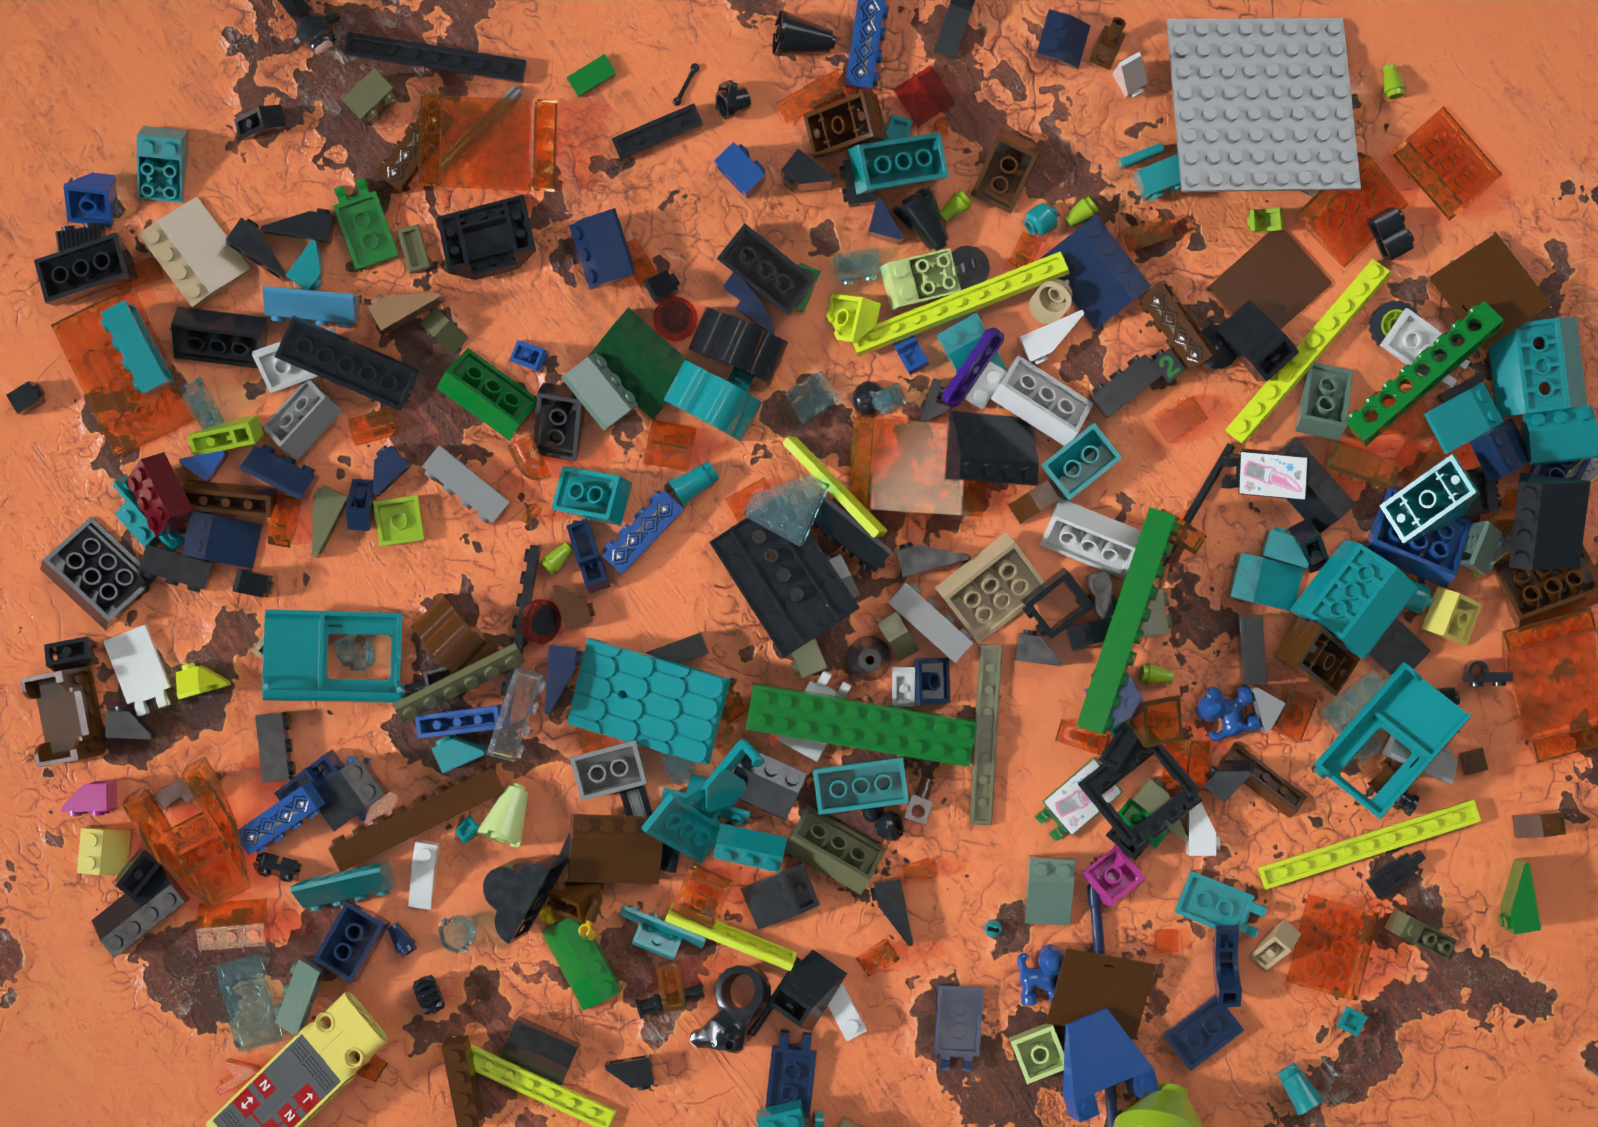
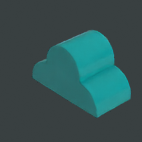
M684 360L664 398V401L742 442L762 404V401L753 397L745 390Z
M1451 454L1382 503L1380 507L1403 544L1419 539L1430 531L1441 529L1459 519L1471 508L1470 503L1480 493L1456 455Z

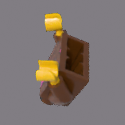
M567 881L548 891L549 901L547 904L549 906L540 911V918L549 925H552L557 918L553 912H556L581 923L586 920V924H582L578 932L583 939L587 933V938L593 940L596 932L592 928V924L596 922L600 906L603 902L601 890L604 889V883Z

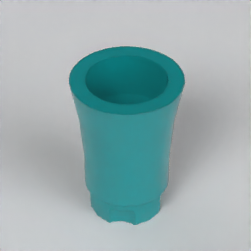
M707 461L703 465H698L692 470L668 480V484L679 502L685 507L694 498L713 486L712 483L717 482L719 476L710 462Z
M1295 1062L1282 1068L1277 1073L1281 1080L1280 1083L1292 1101L1297 1115L1311 1110L1324 1100V1097L1314 1088L1302 1069H1299Z

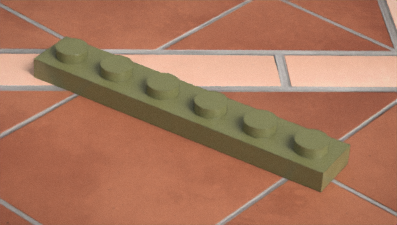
M514 643L393 703L394 709L401 720L406 722L526 661Z

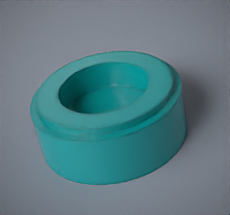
M822 1111L813 1112L812 1127H824V1113Z

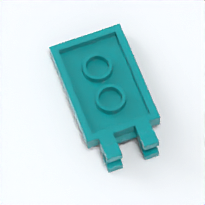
M1190 870L1174 913L1214 929L1215 925H1238L1239 934L1242 932L1256 938L1259 929L1248 925V919L1251 912L1264 917L1267 908L1253 903L1255 896Z

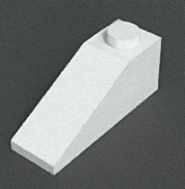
M1140 52L1120 62L1113 72V76L1125 98L1130 95L1133 98L1144 92L1143 88L1148 83Z
M1083 310L1020 336L1019 341L1030 363L1035 361L1037 365L1048 360L1047 355L1053 352L1084 315Z
M1199 803L1191 811L1186 807V834L1189 839L1186 842V854L1189 856H1216V850H1220V837H1216V831L1202 803Z
M417 840L415 842L408 907L431 910L441 846L439 842Z
M842 982L828 1007L846 1041H849L866 1032L867 1026Z

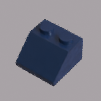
M1049 9L1035 57L1079 69L1091 25L1072 15Z

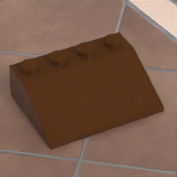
M1582 545L1580 568L1548 570L1510 568V557L1497 561L1493 565V570L1505 603L1518 632L1598 603V573L1584 545Z
M571 813L568 882L658 885L663 842L648 835L641 828L650 816Z

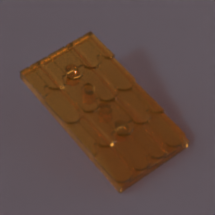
M131 285L51 324L58 342L116 458L198 419L135 289ZM124 300L136 305L176 382L172 387L154 396L145 395L136 390L132 382L134 377L131 371L127 372L122 364L124 358L121 352H117L112 345L111 340L114 339L110 331L107 332L101 323V319H103L101 312Z

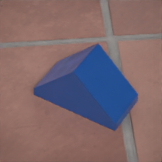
M517 340L509 361L542 374L550 352Z
M223 450L181 458L179 461L180 464L205 481L211 482L229 454L228 451Z

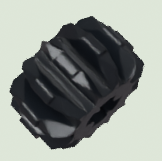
M432 975L421 977L414 982V993L424 1014H435L439 1010L444 1009L445 1002L442 992Z

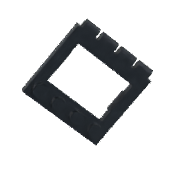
M1149 728L1141 733L1140 741L1118 774L1102 764L1078 783L1080 789L1129 848L1134 846L1138 852L1151 842L1146 836L1148 833L1155 839L1169 828L1164 822L1166 819L1173 825L1187 814L1182 808L1183 805L1191 811L1202 802L1198 795L1201 792L1200 789ZM1155 754L1160 760L1161 765L1174 780L1176 779L1183 789L1129 830L1124 824L1123 818L1109 802H1106L1102 795Z

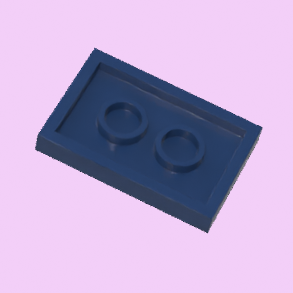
M1215 993L1162 1035L1188 1069L1192 1071L1242 1033L1244 1029L1227 1007L1218 1008Z

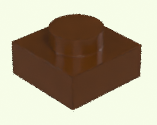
M1482 747L1459 753L1465 775L1488 770Z

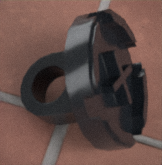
M967 245L958 247L951 252L961 290L986 281L989 276L990 265L983 251L977 247Z

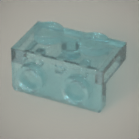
M877 248L832 255L837 283L842 282V286L855 284L856 279L864 278V282L874 281L878 279L877 276L882 274Z
M822 371L810 375L806 381L791 387L784 394L801 423H804L840 400Z

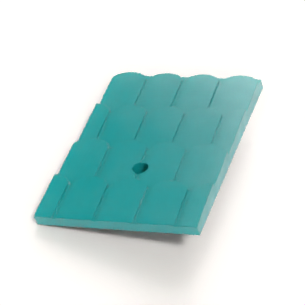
M587 638L567 724L625 742L636 740L638 745L668 755H675L696 763L710 764L731 678L595 638Z

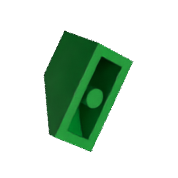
M1131 798L1118 811L1123 821L1131 828H1134L1150 815ZM1167 829L1155 839L1149 833L1146 836L1151 841L1150 844L1157 848L1171 831Z

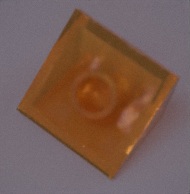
M652 420L647 439L644 464L688 472L697 428Z
M1284 687L1279 700L1286 704L1271 730L1302 741L1317 699Z
M1180 695L1139 703L1129 724L1143 747L1147 748L1184 740Z
M1165 737L1164 747L1196 786H1204L1207 779L1205 774L1209 766L1211 741ZM1163 767L1161 782L1180 785Z

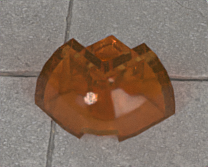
M527 435L507 446L517 469L523 476L536 481L552 478L545 459L541 456L532 435Z

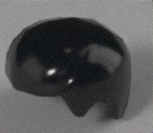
M865 381L859 384L852 396V405L855 412L862 417L870 418L880 414L886 404L887 396L885 390L874 381Z

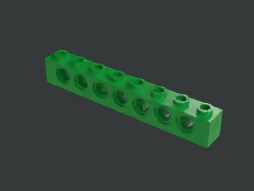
M1485 301L1480 305H1474L1468 311V316L1463 320L1458 319L1446 335L1441 334L1435 339L1434 345L1428 351L1426 349L1421 351L1416 357L1417 360L1412 365H1405L1400 370L1399 376L1396 379L1388 380L1382 386L1381 392L1377 395H1371L1365 401V406L1359 411L1357 409L1354 410L1347 417V428L1367 447L1502 329L1504 320ZM1472 324H1479L1481 329L1472 331L1469 327ZM1461 339L1464 343L1461 346H1454L1452 341ZM1444 354L1447 358L1444 361H1437L1435 356ZM1420 369H1427L1430 372L1427 376H1419L1417 374ZM1403 384H1410L1412 389L1405 392L1400 387ZM1386 399H1393L1395 404L1387 407L1383 405V402ZM1369 414H1375L1378 416V418L1373 422H1369L1365 419Z

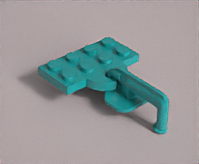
M739 740L705 781L701 790L690 794L685 800L669 793L641 827L642 830L701 864L716 845L720 824L722 823L717 820L721 808L735 804L746 790V782L732 773V771L746 754L752 760L751 763L754 767L762 766L765 759L761 757L759 752L747 740Z

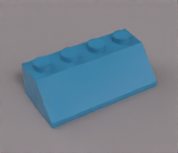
M263 286L264 314L271 317V321L284 322L285 318L291 319L292 315L306 321H316L317 326L329 327V323H338L339 328L352 329V325H358L361 298L354 294Z

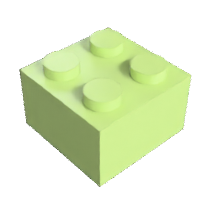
M1045 1023L1009 1037L1027 1084L1064 1070V1052L1052 1024Z

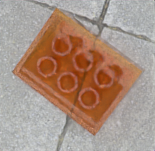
M1444 106L1390 152L1449 221L1467 208L1502 175Z
M1361 152L1357 153L1360 190H1321L1295 215L1312 237L1344 268L1374 239L1367 219L1389 207L1402 211L1408 205L1375 160Z
M1308 894L1299 928L1301 936L1295 944L1286 982L1346 1000H1358L1380 912Z

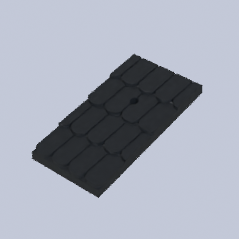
M785 492L709 542L783 659L860 609ZM770 551L776 554L773 560L767 557V553Z

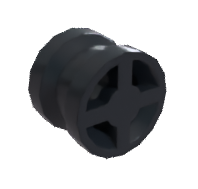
M1406 791L1393 805V808L1396 810L1401 809L1406 815L1411 816L1418 805L1420 797L1415 794L1410 795Z

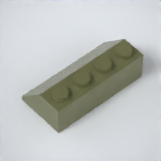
M809 805L804 809L785 846L786 853L860 895L870 882L886 850L827 815H819L818 810Z

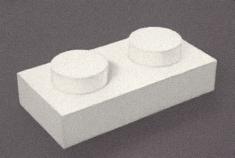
M990 361L964 399L983 410L1007 371Z
M892 667V706L915 707V667Z

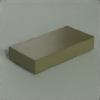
M420 224L398 229L397 232L409 273L412 274L432 268Z

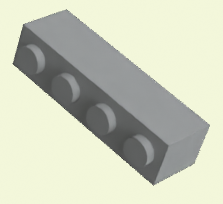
M440 445L422 466L426 469L424 473L434 482L436 479L444 484L442 488L450 495L456 493L462 498L459 502L469 510L472 507L479 512L477 517L486 524L489 521L495 524L511 504L508 499Z
M905 582L888 603L956 663L973 644L970 640L972 635L963 627L958 630L953 625L955 620L946 612L943 615L936 610L939 606L928 597L925 600L919 594L922 590L913 582L910 585Z

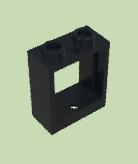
M1064 567L1021 600L1025 605L1022 610L1028 618L1034 617L1038 622L1035 626L1043 637L1047 634L1051 639L1094 607V604ZM1064 582L1080 603V606L1050 628L1033 605Z

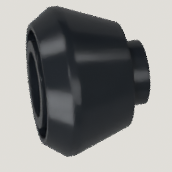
M894 811L886 812L878 818L875 824L876 833L882 839L898 841L903 835L904 828L901 817Z

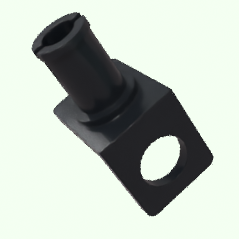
M444 666L423 672L424 679L422 681L405 684V691L415 689V691L406 693L407 697L432 685L431 674L447 670V668Z

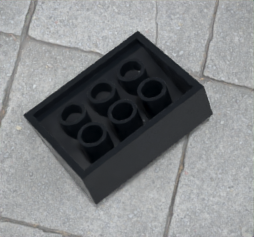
M950 411L945 479L1038 486L1039 460L1031 424L1020 417Z
M1520 473L1509 560L1510 568L1527 570L1580 568L1591 481Z
M92 517L86 520L42 560L40 570L105 631L156 580L143 576L144 572L139 571L140 562Z

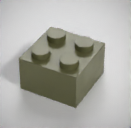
M374 68L341 100L368 126L370 123H376L382 115L380 113L386 107L390 109L396 104L399 94Z

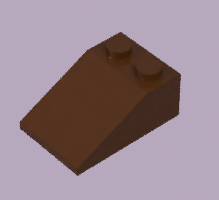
M1002 128L993 143L971 195L1011 214L1043 147Z

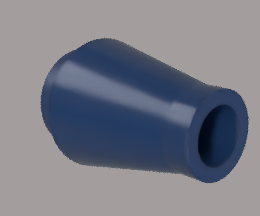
M399 922L387 929L396 953L400 954L401 957L407 956L417 948L415 945L416 941L400 926Z

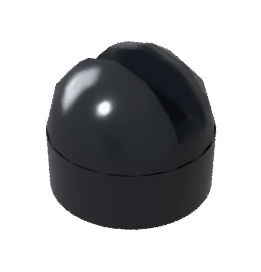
M880 807L862 809L864 819L872 823L877 821L880 817Z

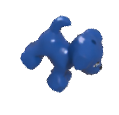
M1211 686L1198 702L1195 709L1198 718L1209 722H1214L1219 718L1222 720V730L1220 732H1209V738L1213 742L1221 741L1229 736L1239 735L1242 732H1255L1261 729L1258 716L1255 714L1248 715L1245 722L1242 721V708L1253 702L1248 687L1242 686L1236 690L1237 696L1234 699L1224 700L1221 691L1217 687Z
M1047 944L1041 948L1038 962L1040 968L1027 967L1026 959L1029 956L1027 953H1021L1017 957V965L1020 971L1019 980L1022 985L1021 1004L1023 1006L1037 1004V995L1035 992H1032V989L1046 990L1050 1002H1052L1056 978L1060 972L1064 953L1054 945Z

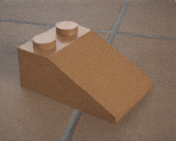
M438 292L387 295L385 297L380 295L371 301L372 305L368 306V309L381 331L389 334L446 301V299Z

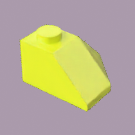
M831 293L826 316L836 330L834 332L836 339L853 343L860 340L876 326L881 303L863 297Z
M195 663L181 666L182 671L176 672L178 699L231 685L230 680L203 665L195 666Z

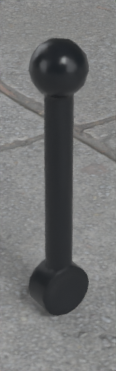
M697 63L691 65V71L678 96L673 99L675 106L681 104V98L694 73L699 71Z

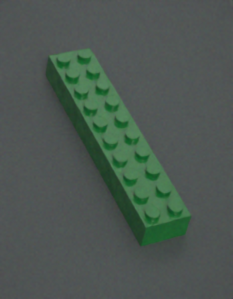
M1151 507L1148 509L1076 724L1078 727L1102 735L1113 728L1115 718L1112 715L1114 709L1117 710L1120 707L1123 696L1119 694L1121 688H1126L1130 675L1126 673L1128 667L1134 665L1137 653L1134 652L1136 644H1141L1144 636V631L1141 630L1143 622L1148 623L1152 610L1148 609L1150 601H1155L1159 588L1155 587L1158 578L1162 579L1166 566L1163 563L1165 557H1170L1173 544L1170 542L1173 535L1177 536L1181 525L1176 515Z
M753 682L745 728L746 730L970 767L977 722L975 719Z

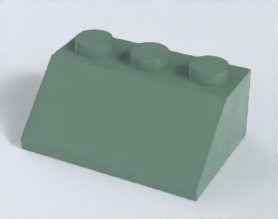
M597 353L588 356L561 377L603 430L622 420L638 406L634 395L623 387L620 378L611 372L607 367L605 359Z
M304 956L299 958L298 961L295 960L290 970L293 976L290 982H286L282 994L285 995L283 1003H278L274 1013L277 1016L276 1024L296 1036L306 1026L326 972L325 967Z

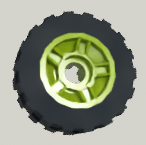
M1393 300L1382 304L1376 308V311L1371 315L1372 318L1369 320V333H1371L1372 340L1376 342V345L1380 346L1391 330L1392 322L1396 323L1405 308L1418 315L1417 310L1411 304L1404 303L1401 300Z

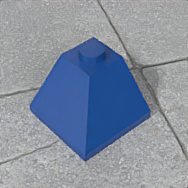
M92 172L64 183L67 222L82 224L96 222L98 226H113L117 197L115 175Z

